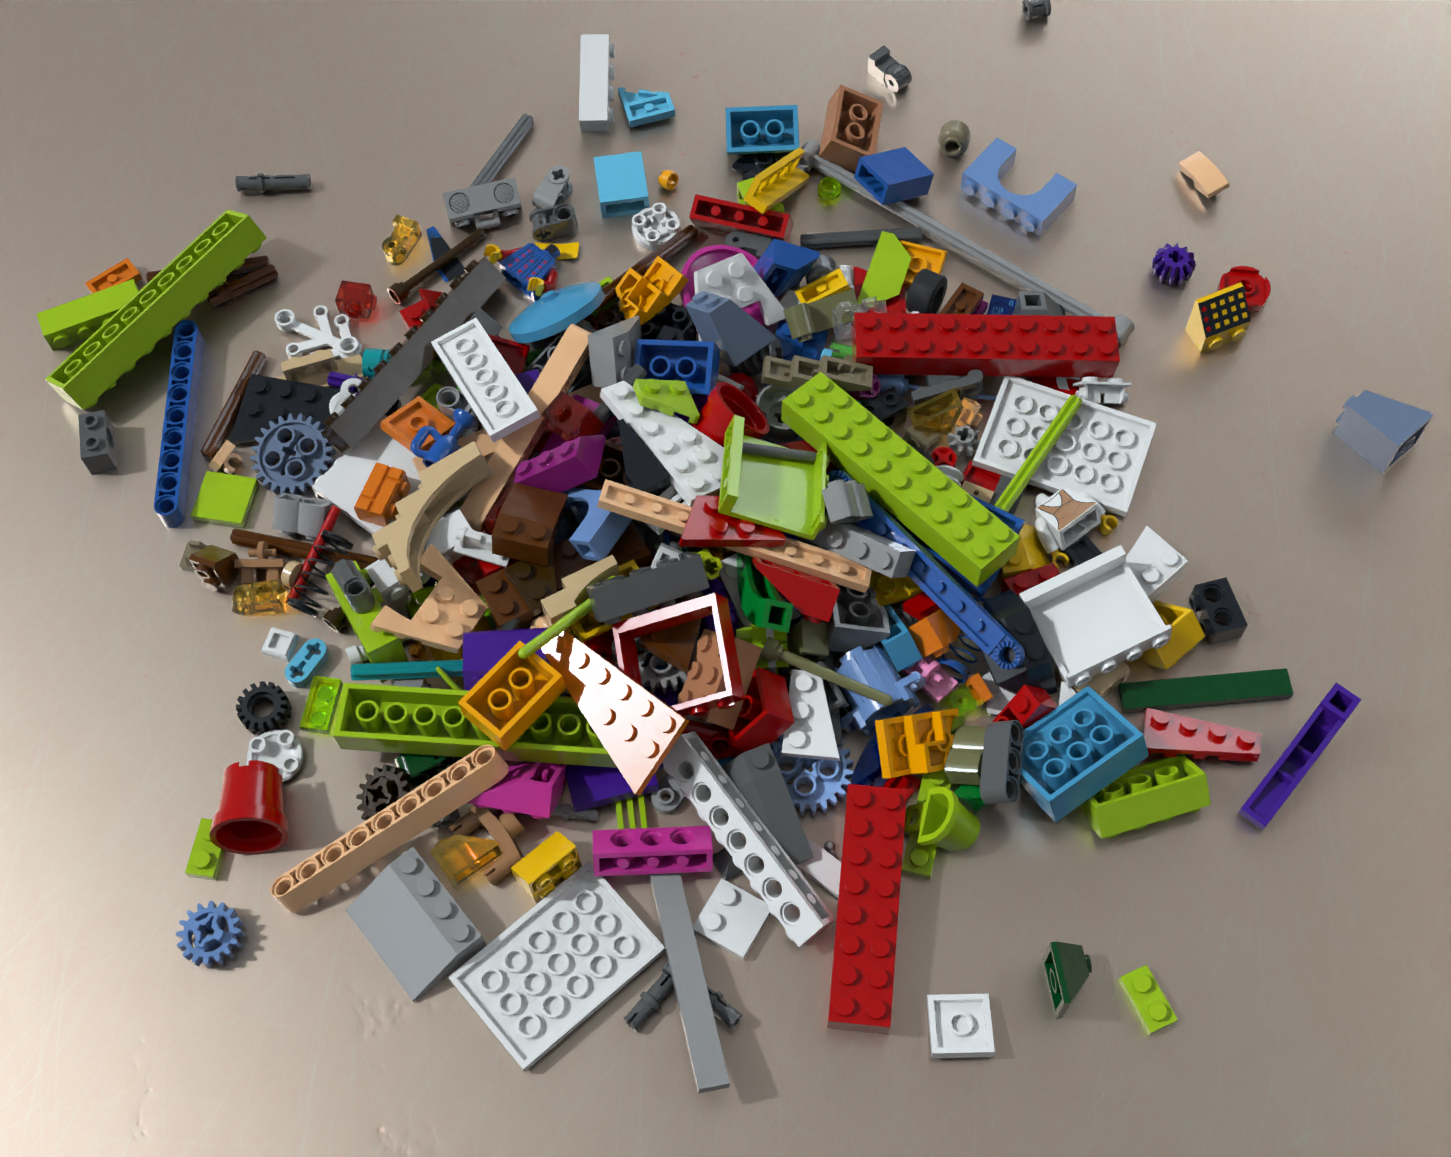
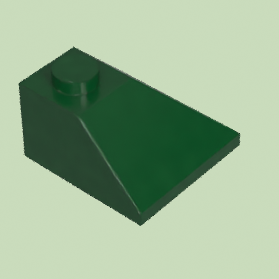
M1055 941L1050 942L1042 961L1055 1017L1058 1019L1063 1017L1085 984L1089 973L1092 972V965L1089 955H1084L1082 945Z

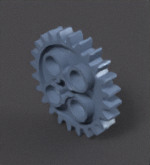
M289 413L287 421L281 416L278 417L279 423L277 425L269 421L271 429L261 428L264 434L263 438H254L259 443V446L251 447L257 453V455L250 457V460L256 463L251 468L255 473H258L256 479L263 482L262 485L266 489L271 488V491L276 495L279 492H291V494L298 495L299 490L308 495V487H312L316 479L329 470L328 465L334 464L335 461L330 456L336 454L337 451L330 447L333 444L321 434L324 425L320 421L316 422L311 416L306 419L301 413L296 420ZM292 435V439L284 443L286 437ZM315 445L311 452L306 453L309 446ZM280 458L279 463L272 466L273 461ZM303 467L302 472L294 476L295 471Z

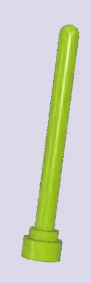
M587 599L520 648L518 651L519 657L527 659L591 612L593 609L590 599Z

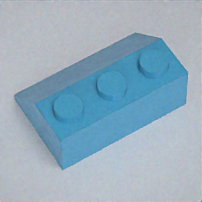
M798 105L725 108L727 155L793 152L799 148Z

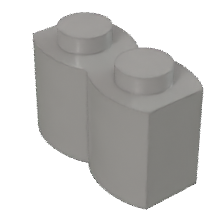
M843 479L829 482L827 484L828 488L822 490L831 524L857 523L873 517L865 484H857V480L844 482Z
M281 493L274 497L272 528L280 530V533L283 535L292 536L299 533L305 535L306 539L316 540L332 507V502L318 498H307L296 494Z

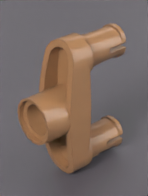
M472 805L469 808L470 812L449 828L461 842L480 825L486 827L503 850L501 852L503 855L482 870L483 874L487 876L489 882L494 886L500 879L512 871L511 867L524 858L514 838L522 833L525 827L514 813H503L497 818L487 808H477Z

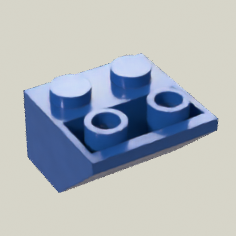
M773 239L753 268L777 298L802 281L806 273L820 257V252Z

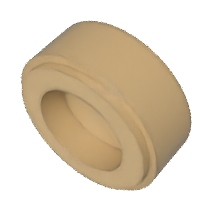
M293 560L285 565L281 574V582L284 586L292 589L303 564Z

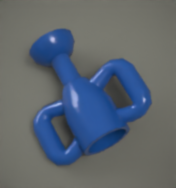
M455 409L453 412L455 425L450 433L442 436L432 426L422 427L411 442V451L417 457L423 458V464L429 467L461 449L462 447L458 446L457 440L464 429L469 430L477 425V420L473 415L465 410ZM428 435H431L436 442L428 451L421 450L420 448Z

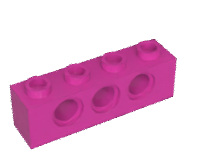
M710 826L593 830L594 877L713 872Z

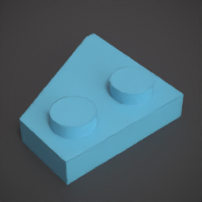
M623 87L618 88V95L630 128L675 117V108L668 92H650L649 90L639 89L638 93L626 92Z

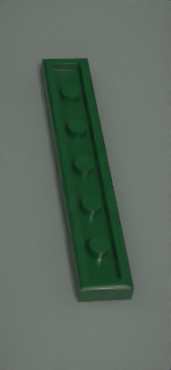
M1287 668L1119 683L1118 685L1123 713L1146 711V708L1162 710L1285 699L1293 696Z

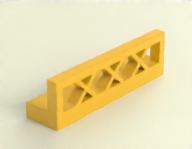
M799 147L756 175L743 200L764 214L807 184L810 176L797 167L805 151Z

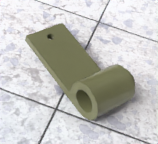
M854 289L810 303H801L783 310L792 340L798 339L799 343L813 339L812 334L853 322L854 313H861Z

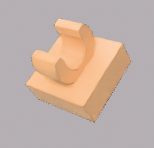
M226 440L207 467L217 472L222 466L224 472L232 474L235 469L229 465L228 461L234 460L239 464L242 461V457L237 453H231L235 445Z

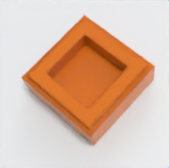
M979 673L971 676L964 683L965 688L977 707L980 708L993 698Z

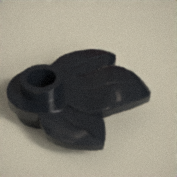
M755 153L754 156L745 155L734 162L732 170L744 174V181L754 178L776 163V158L773 153Z

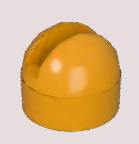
M671 170L662 171L661 176H658L659 185L669 191L676 188L679 181L678 173Z

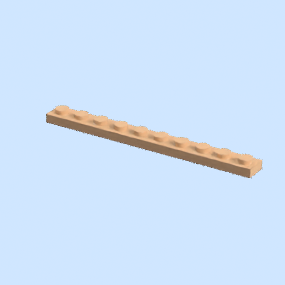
M607 479L604 481L597 504L598 508L679 534H683L692 509L691 506ZM787 537L783 547H723L751 557L757 556L864 593L869 588L872 569L837 553Z

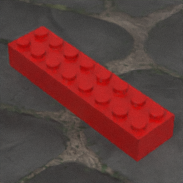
M848 784L827 1028L878 1034H889L907 789Z

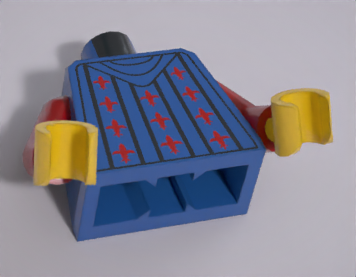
M529 243L524 247L512 250H500L494 244L486 246L483 255L485 257L489 256V261L492 264L499 262L501 273L506 277L505 280L533 302L540 299L544 293L556 289L559 274L555 259L561 253L554 244H550L544 250L534 243Z

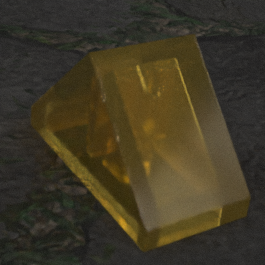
M953 388L907 411L915 431L948 435L964 407L956 388Z

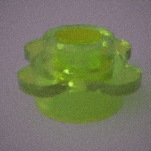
M965 684L960 685L957 690L949 693L944 698V701L949 703L951 709L958 708L959 716H962L965 711L974 710L977 707V701L972 698V695L969 693L970 688ZM959 698L963 699L962 704L958 703Z

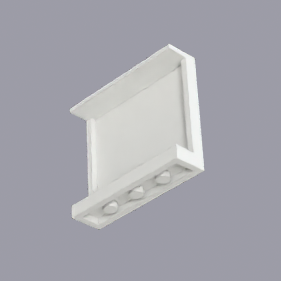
M385 415L353 450L336 459L333 466L324 475L319 476L312 486L318 499L331 501L333 506L342 509V513L371 534L383 527L360 520L357 517L354 506L375 464L378 462L389 467L404 470L410 482L408 495L419 490L418 485L421 484L418 472L412 461V458L416 457V455L381 430V421L387 418Z
M1121 545L1019 594L1020 599L1030 609L1052 661L1068 688L1074 685L1082 686L1089 682L1092 676L1101 672L1102 674L1109 673L1117 667V664L1125 660H1136L1142 656L1144 651L1152 647L1154 649L1161 648L1171 639V625L1166 626L1128 566L1126 553Z

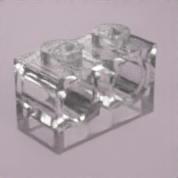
M877 297L862 299L861 304L853 305L852 301L837 303V307L831 310L835 341L852 339V326L848 327L843 324V314H848L854 319L855 312L867 313L868 310H873L876 313H887L885 300L877 301Z

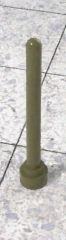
M768 637L763 646L760 658L769 662L774 660L777 662L779 659L884 706H889L893 702L892 697L884 692L783 649L784 646L779 644V640Z

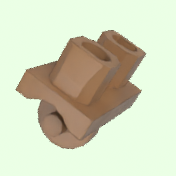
M259 541L257 549H249V557H257V559H235L234 568L240 570V581L244 585H257L258 571H266L267 584L282 585L281 574L285 565L289 563L285 562V559H268L269 557H277V549H268L266 541Z

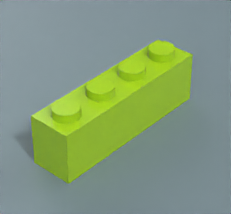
M134 279L36 313L43 336L52 351L92 336L139 292Z

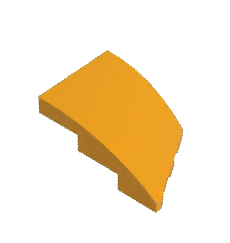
M657 256L644 276L629 268L615 288L617 297L620 299V310L624 313L625 320L634 316H640L641 326L653 318L655 314L662 311L680 293L689 279L659 256Z
M958 708L875 720L882 778H894L908 774L945 770L946 759L954 739V735L950 734L953 718L958 717Z

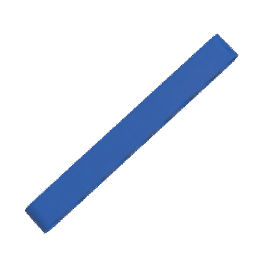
M192 320L179 322L174 330L155 490L154 510L164 526L168 528L180 526L186 517L204 351V338L197 324Z

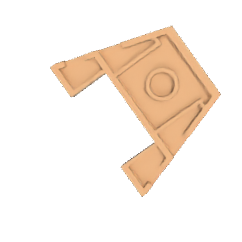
M430 544L421 556L420 570L439 581L436 587L411 620L385 605L371 623L370 629L379 633L380 631L394 634V637L401 639L407 637L418 640L423 645L457 654L463 645L464 632H472L488 607L437 548Z

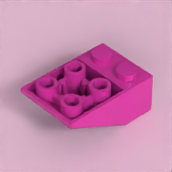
M521 762L508 766V773L501 781L467 803L473 804L477 808L490 807L501 809L505 813L518 812L529 814L537 819L550 818L564 794L567 764Z

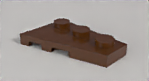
M702 594L698 597L686 599V596H682L676 598V603L673 605L686 602L695 598H699L705 595ZM702 618L643 635L639 639L638 645L687 674Z

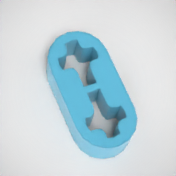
M317 638L310 639L296 653L285 668L286 679L292 687L303 688L317 675L329 658V650L326 644ZM312 650H320L321 653L319 655L314 654L312 656L310 652ZM295 671L299 673L303 671L304 675L302 677H295L293 673Z

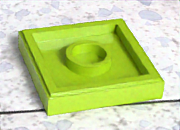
M207 471L190 515L194 521L244 528L259 485L258 480L251 477Z

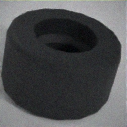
M928 269L919 271L907 294V311H918L921 314H936L946 294L947 278Z

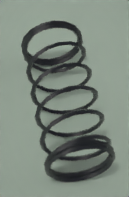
M322 530L320 535L325 542L334 548L315 545L314 550L328 562L315 558L307 559L308 564L322 575L307 571L300 573L305 581L317 589L304 585L293 586L297 593L310 602L296 598H288V601H286L291 607L313 617H318L319 612L307 605L322 609V606L304 595L296 587L328 596V592L308 580L303 574L327 580L325 576L327 574L316 568L310 561L324 563L332 567L335 566V562L320 553L316 547L349 556L348 553L331 542L350 550L354 546L347 539L327 530Z

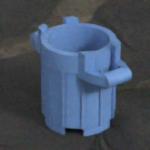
M877 643L872 645L873 649L864 651L859 646L849 651L839 659L842 665L839 669L834 667L835 672L890 695L893 702L889 706H884L841 687L853 708L852 711L840 718L841 728L846 732H852L859 727L860 731H864L866 735H873L876 733L875 720L903 716L912 706L914 709L919 706L920 702L914 692L926 685V679L917 671L901 679L886 651L881 649Z

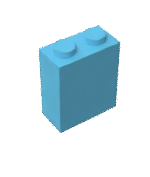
M641 151L593 157L602 218L638 214L643 209L650 207Z

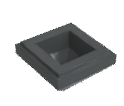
M726 848L713 854V862L726 881L743 872L733 863L732 856Z

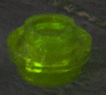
M825 177L818 184L817 193L822 199L834 200L841 194V185L836 178Z

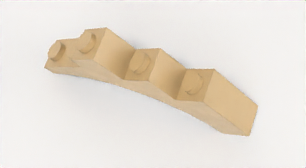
M474 441L417 473L421 484L418 485L419 490L395 503L399 514L395 515L397 520L372 534L376 544L372 546V549L380 561L385 559L390 568L394 567V574L402 586L407 584L413 593L423 588L420 577V561L424 546L433 528L444 513L462 495L493 474Z

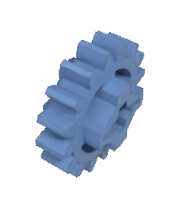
M209 901L208 908H204L199 903L197 904L198 911L196 913L190 910L187 911V915L190 917L188 921L180 920L179 924L184 927V930L176 932V936L182 940L177 944V947L184 951L182 955L188 961L192 959V962L198 967L203 962L207 968H211L214 960L223 965V957L225 955L230 958L234 957L231 951L233 947L241 948L237 938L244 936V932L239 929L243 922L239 917L236 918V911L233 908L228 910V906L223 902L219 904L218 908L213 901ZM225 921H227V923H228V927H229V932H228V933H225V930H224L225 927H226V925H227V924L225 923ZM192 935H195L196 938L194 942L195 948L192 944Z

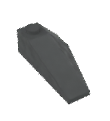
M836 584L840 592L829 622L824 621V623H828L829 651L848 653L859 646L865 649L890 636L888 614L884 606H879L875 599V590L868 588L866 593Z

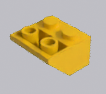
M557 831L513 865L511 870L515 879L536 903L541 898L544 899L556 889V886L578 871L582 864L576 846Z

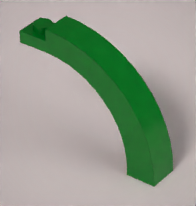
M737 552V586L745 616L751 624L757 627L789 633L793 604L783 602L780 599L775 586L753 564V557Z

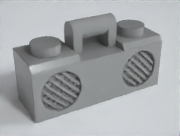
M515 177L443 193L450 225H456V228L469 226L470 221L475 220L477 230L501 226L499 214H503L504 217L517 215V210H522ZM493 213L494 217L479 220V216Z

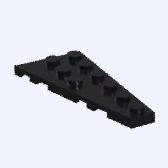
M251 374L230 442L235 446H241V443L247 442L258 444L254 438H263L264 434L261 428L271 429L269 421L277 425L279 423V416L287 421L289 413L296 420L300 413L306 419L311 416L316 422L320 421L325 428L327 425L324 421L330 416V400L340 392V389ZM397 400L384 415L388 417L401 408L400 400ZM292 435L286 437L285 440H291Z

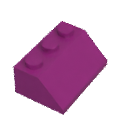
M604 435L581 436L572 441H566L561 446L550 451H544L535 458L525 460L518 465L514 482L562 493L596 478L606 437Z

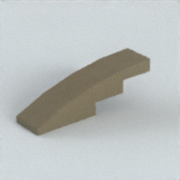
M794 355L792 361L766 356L763 361L761 383L798 389L819 372H822L845 392L871 391L873 366L822 355L820 361Z

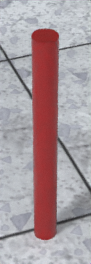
M332 505L294 585H306L307 581L301 577L300 573L303 571H313L307 559H319L320 555L314 550V546H325L326 542L320 534L322 530L332 532L342 509ZM316 547V549L321 553L323 548ZM310 561L314 566L317 563L316 561ZM303 574L307 579H309V574ZM292 587L287 599H299L301 595ZM296 587L300 592H302L303 589H304V588Z

